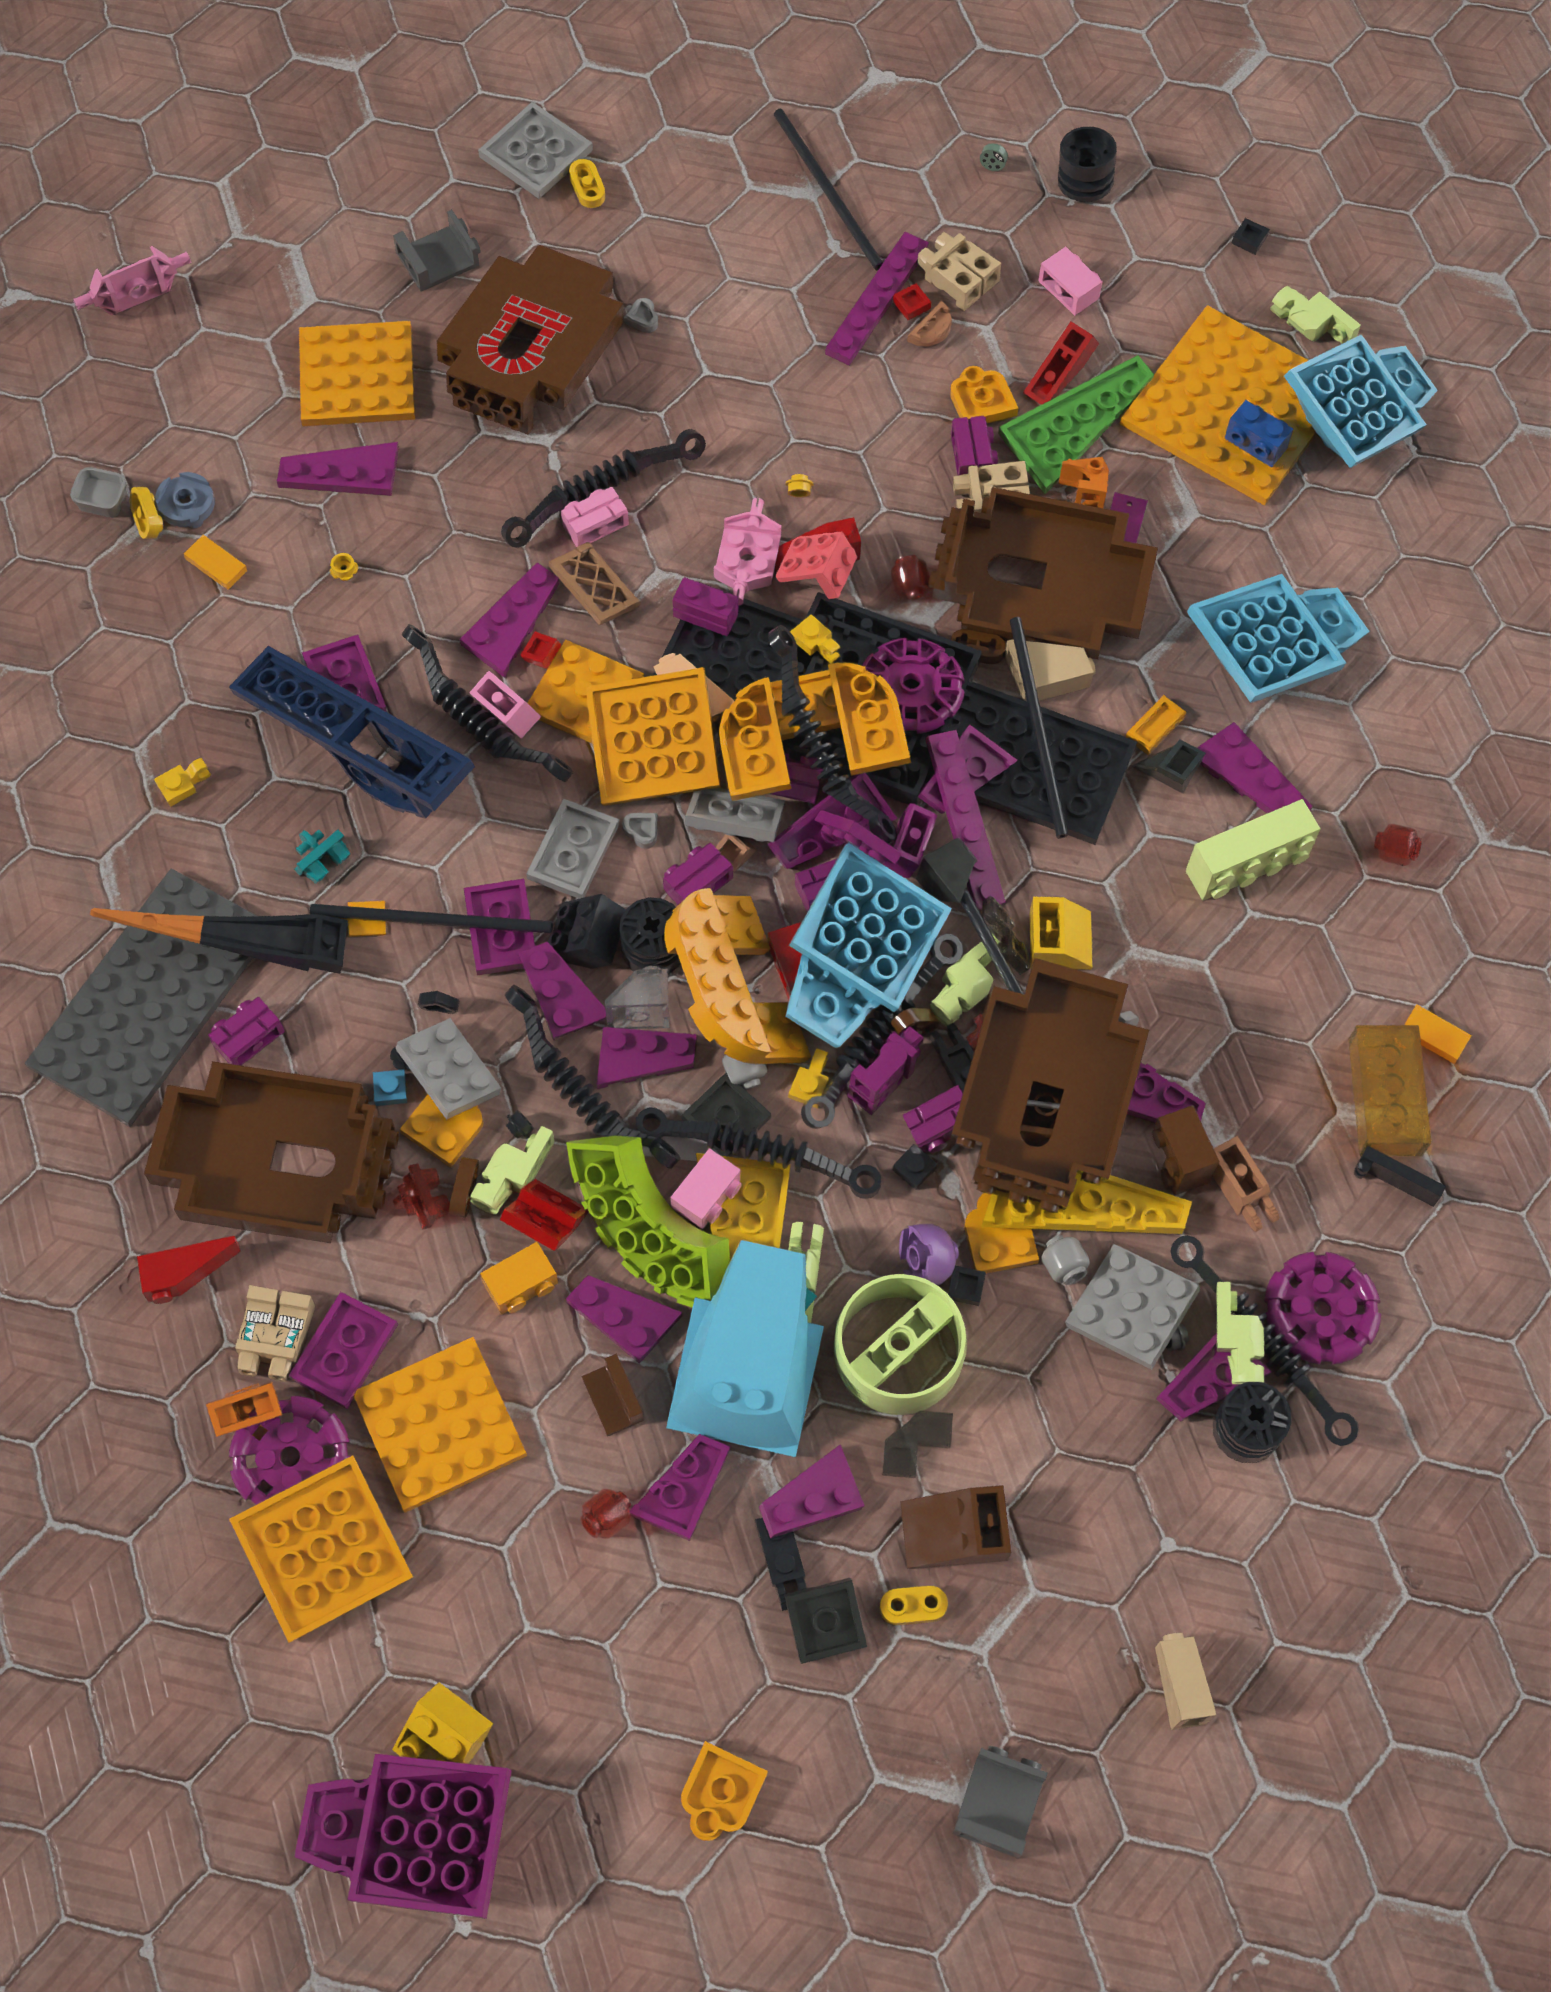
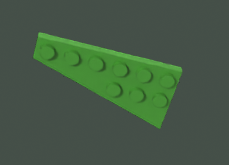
M1137 355L999 427L998 434L1017 459L1025 461L1027 472L1044 494H1046L1059 480L1062 462L1068 459L1078 460L1132 404L1143 388L1153 379L1154 374L1140 356Z

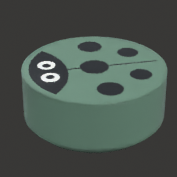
M994 143L984 146L980 155L982 166L990 171L1002 170L1008 159V153L1005 148Z

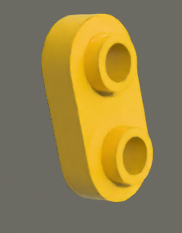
M587 159L574 161L570 165L569 173L570 181L579 202L587 208L601 206L605 201V187L595 164Z
M133 487L130 492L129 502L139 534L143 539H155L162 532L163 520L157 513L154 495L150 493L147 487Z
M936 1586L892 1589L886 1592L881 1599L880 1614L891 1625L936 1622L945 1615L948 1599L946 1594ZM928 1597L934 1598L937 1601V1606L935 1608H928L925 1605V1599ZM899 1600L904 1608L901 1611H894L891 1608V1603Z

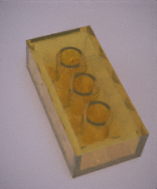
M1356 1025L1348 1041L1359 1156L1364 1153L1367 1146L1387 1156H1423L1431 1145V1134L1419 1025Z

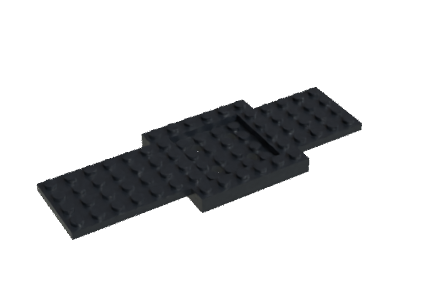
M818 592L806 618L809 615H813L832 632V639L840 646L836 651L840 654V657L833 663H843L842 660L844 658L854 657L858 661L857 664L862 666L870 653L875 654L878 651V647L884 643L900 638H906V641H918V638L943 647L949 657L953 656L956 659L964 676L965 683L962 685V689L965 692L964 698L953 718L948 717L944 720L945 724L930 732L916 734V731H905L911 763L866 772L879 793L906 804L917 805L920 800L919 794L935 773L925 739L930 735L957 730L958 737H960L964 730L971 725L1017 759L1013 765L974 792L976 800L1055 830L1027 701L972 682L980 664L982 651L836 598L828 599L825 594ZM743 599V604L738 605V615L728 636L680 619L662 657L671 653H675V655L681 654L696 668L703 667L705 675L735 701L737 699L736 694L755 681L769 677L770 682L782 680V657L774 651L768 634L780 625L791 631L803 620ZM797 645L798 676L829 670L828 664L831 663L818 651L810 656ZM906 652V655H917V653ZM884 661L888 667L893 664L891 661ZM936 661L930 665L936 669L940 664ZM911 679L913 683L906 686L907 688L914 689L919 686V683ZM947 683L941 684V687H950ZM936 702L934 703L933 708L938 711L941 707ZM1040 706L1068 835L1096 845L1136 748L1137 741ZM905 712V718L917 719V713ZM841 728L826 731L827 735L821 740V743L832 742L833 746L827 751V754L838 753L839 756L832 763L833 765L844 764V768L838 773L839 776L849 774L852 777ZM804 736L782 740L784 751L789 753L788 758L800 760L801 756H805L811 750L810 747L802 749L799 747L806 739Z

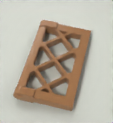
M586 542L576 547V549L549 561L548 566L599 626L638 608L641 604L640 600L634 596L597 553L590 542ZM588 555L594 563L580 561V559ZM564 566H575L574 575H570ZM578 567L596 571L594 580L577 576ZM598 572H603L612 583L598 581ZM577 583L593 586L591 595H587ZM595 587L612 590L611 600L594 596ZM616 591L620 592L626 601H615ZM594 603L610 606V609L601 612Z

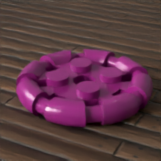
M906 638L895 639L879 646L875 654L870 653L862 665L866 668V671L883 677L893 689L898 701L904 732L916 731V734L938 729L945 724L944 720L948 717H954L962 704L965 694L962 689V685L965 683L962 670L953 656L949 657L945 653V649L934 642L918 638V641H906ZM906 652L917 653V655H906ZM884 661H891L893 664L888 667ZM937 661L940 665L935 669L930 664ZM908 679H914L919 683V686L910 689L903 683ZM947 683L950 687H941V684ZM935 702L941 707L938 711L933 708ZM905 712L917 713V719L905 718Z
M1306 1252L1283 1263L1284 1268L1280 1272L1275 1271L1270 1278L1264 1297V1302L1267 1303L1268 1311L1265 1312L1268 1325L1275 1324V1328L1272 1331L1273 1336L1282 1333L1284 1335L1282 1342L1285 1345L1290 1343L1293 1345L1289 1353L1292 1355L1300 1353L1302 1355L1301 1360L1320 1365L1321 1362H1331L1332 1365L1341 1364L1362 1354V1348L1366 1344H1372L1380 1327L1382 1315L1378 1313V1304L1381 1302L1378 1291L1368 1274L1365 1273L1363 1275L1355 1268L1356 1263L1350 1259L1331 1252H1325V1255H1315L1314 1252ZM1314 1268H1324L1325 1274L1315 1276ZM1345 1276L1355 1284L1350 1290L1340 1282ZM1292 1277L1300 1283L1296 1289L1290 1285L1289 1280ZM1318 1301L1325 1302L1330 1307V1315H1318L1314 1310V1303ZM1280 1304H1290V1313L1281 1311ZM1357 1305H1364L1365 1314H1356ZM1296 1328L1304 1337L1299 1340L1291 1331ZM1348 1329L1356 1335L1353 1339L1347 1338L1344 1335ZM1319 1340H1329L1330 1349H1322L1319 1345Z
M291 1396V1399L279 1400L282 1413H293L294 1423L285 1422L281 1424V1417L278 1416L235 1431L229 1449V1458H232L233 1470L230 1473L236 1489L245 1501L249 1499L257 1505L351 1456H348L347 1443H350L344 1425L335 1413L331 1415L322 1408L324 1404L307 1397ZM254 1408L248 1415L250 1417L256 1416V1409ZM313 1419L323 1425L317 1434L307 1427ZM260 1425L268 1430L261 1441L253 1436V1433ZM333 1445L334 1457L324 1459L323 1446ZM294 1447L300 1453L299 1462L291 1467L285 1466L281 1461V1454L286 1448ZM256 1455L255 1462L257 1468L248 1469L246 1456ZM264 1480L273 1486V1489L267 1495L258 1489Z

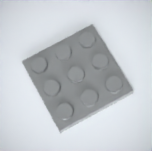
M531 102L486 142L478 152L482 160L540 199L569 173L570 165L574 161L584 159L593 151V143L534 102Z
M1113 1244L1065 1321L1066 1327L1152 1370L1198 1295L1200 1287L1199 1284Z

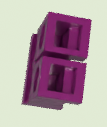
M910 1026L901 1036L893 1032L888 1037L887 1043L880 1049L879 1057L867 1069L859 1064L852 1071L848 1097L872 1116L898 1088L903 1080V1076L908 1079L914 1073L916 1059L921 1053L919 1046L923 1043V1036Z

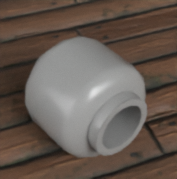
M727 1055L722 1059L725 1072L731 1083L739 1084L745 1090L761 1085L759 1079L768 1072L766 1064L745 1063Z
M1058 1235L1046 1243L1047 1248L1042 1254V1262L1055 1282L1072 1285L1087 1275L1090 1260L1078 1239L1074 1237L1064 1238L1062 1235Z

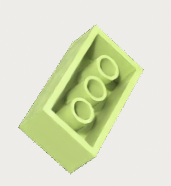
M1301 799L1195 844L1186 873L1203 901L1211 897L1218 899L1226 895L1234 887H1246L1262 875L1272 876L1288 864L1293 863V865L1304 862L1308 859L1321 828L1304 800Z

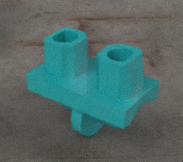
M338 829L319 845L317 842L324 837L320 830H317L312 835L303 830L299 834L303 843L296 848V851L300 855H303L308 850L311 852L296 864L297 867L294 870L299 876L305 874L317 884L329 873L326 867L319 861L327 854L338 866L350 856L351 853L342 841L344 835Z

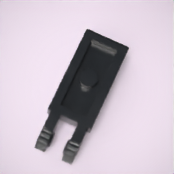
M951 1023L946 1027L948 1036L954 1046L947 1048L937 1031L931 1032L929 1037L954 1086L959 1085L964 1090L974 1051L969 1042L964 1040L955 1023Z
M763 1518L755 1519L772 1587L776 1588L781 1610H788L784 1594H787L784 1584L796 1581L798 1591L807 1589L804 1580L805 1572L794 1532L770 1538Z

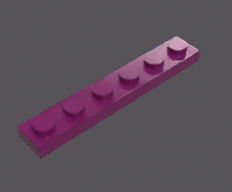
M908 232L903 233L826 346L825 355L850 366L892 304L893 295L902 289L917 267L918 254L925 247L928 248L929 242Z
M957 730L930 735L925 741L953 839L960 838L978 860L974 864L967 882L969 894L979 911L1002 906L1006 901Z

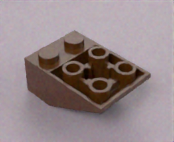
M1003 1485L967 1488L900 1501L907 1569L1008 1561L1011 1555V1544Z

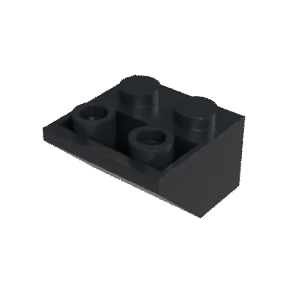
M603 894L562 902L558 909L555 927L548 943L568 964L589 969L612 965L620 939V920L626 909Z

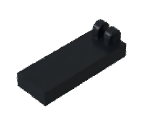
M1370 1146L1366 1147L1354 1169V1175L1359 1179L1364 1178L1369 1173L1432 1207L1441 1198L1446 1188L1445 1185Z

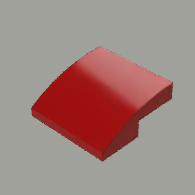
M534 1179L521 1189L518 1199L503 1210L500 1221L556 1251L586 1217L588 1209L585 1210L583 1205Z

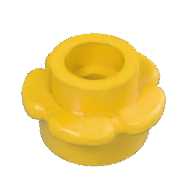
M795 474L786 481L785 485L788 486V495L802 498L810 496L814 483L808 480L807 475Z
M347 553L337 554L331 560L330 574L335 579L340 578L342 581L352 579L353 574L358 572V564Z

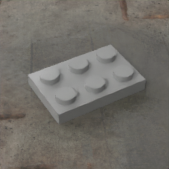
M712 788L694 791L685 816V826L694 827L698 830L722 832L729 836L749 837L761 842H774L784 811L785 800L755 796L732 801L730 792L727 789Z
M563 799L526 873L527 879L578 899L584 898L617 831L619 819Z
M451 1018L397 1042V1052L446 1120L500 1094V1085Z

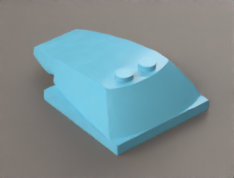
M1362 335L1290 369L1284 375L1295 391L1307 421L1322 439L1324 445L1344 459L1349 468L1421 431L1427 424L1417 411L1438 391L1406 346L1382 349L1375 354Z
M1283 574L1194 603L1187 610L1188 615L1205 637L1221 664L1238 684L1250 703L1342 670L1346 661L1340 654L1370 632L1338 587L1307 590L1303 594L1297 595Z
M848 842L789 944L790 947L800 952L802 956L785 1017L831 1046L838 1048L862 1024L872 1009H876L882 1004L895 1012L901 1005L952 908Z
M741 1240L726 1269L721 1285L712 1300L694 1298L666 1428L695 1435L701 1434L712 1439L796 1457L824 1330L823 1325L809 1323L807 1315H805L807 1289L806 1254Z

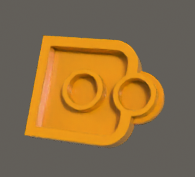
M969 366L951 384L950 396L960 418L967 417L970 419L975 416L986 417V422L991 423L1018 416L1019 408L1004 376L997 371L990 370L984 372L978 366Z
M427 1094L402 1125L400 1132L452 1168L481 1131L483 1117L478 1105L446 1120Z
M983 1193L978 1199L977 1209L972 1210L967 1215L964 1224L974 1270L984 1271L987 1274L1038 1264L1039 1256L1032 1229L981 1227L991 1198V1194Z
M705 1741L681 1794L682 1806L686 1812L691 1814L690 1827L693 1834L701 1840L710 1841L719 1837L723 1830L734 1832L741 1829L747 1822L769 1771Z

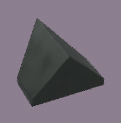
M1179 739L1175 745L1131 766L1183 794L1206 753Z
M956 838L923 857L916 880L928 894L939 901L960 903L972 868L978 860L960 838Z

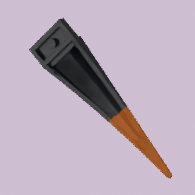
M93 908L90 911V915L93 917L307 972L309 968L340 974L343 967L348 922L346 919L321 914L228 917L154 914Z

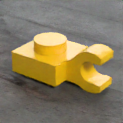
M809 615L790 631L796 644L810 656L818 651L829 663H833L840 657V654L836 652L840 646L832 639V632L813 615Z
M199 758L193 761L185 771L181 765H178L156 777L154 781L171 807L195 794L197 791L193 785L206 780L211 774L203 759Z
M816 1048L809 1069L799 1067L788 1098L804 1104L812 1097L822 1096L829 1082V1077L822 1075L828 1060V1052ZM814 1104L812 1107L818 1109L819 1104Z

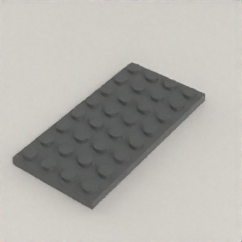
M172 868L138 911L142 913L190 916H256ZM127 926L26 1060L25 1065L30 1070L131 1127L253 957Z

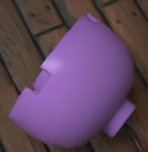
M917 1224L903 1229L899 1240L900 1260L907 1259L910 1271L903 1270L904 1274L921 1277L937 1286L945 1282L952 1275L956 1260L958 1259L957 1244L952 1241L944 1229L934 1224Z

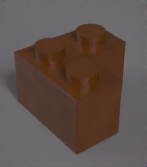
M1192 1105L1158 1117L1152 1131V1136L1156 1146L1159 1149L1162 1148L1166 1155L1160 1171L1165 1186L1167 1188L1171 1187L1175 1196L1210 1183L1220 1161L1194 1106Z

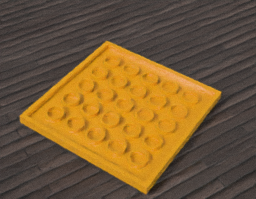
M1207 305L1156 371L1153 379L1143 388L1121 417L1120 425L1265 506L1317 434L1312 425L1307 421L1295 391L1284 377L1290 369L1308 360ZM1245 400L1260 406L1265 412L1279 420H1283L1288 426L1293 428L1287 450L1273 467L1268 466L1225 439L1230 418Z

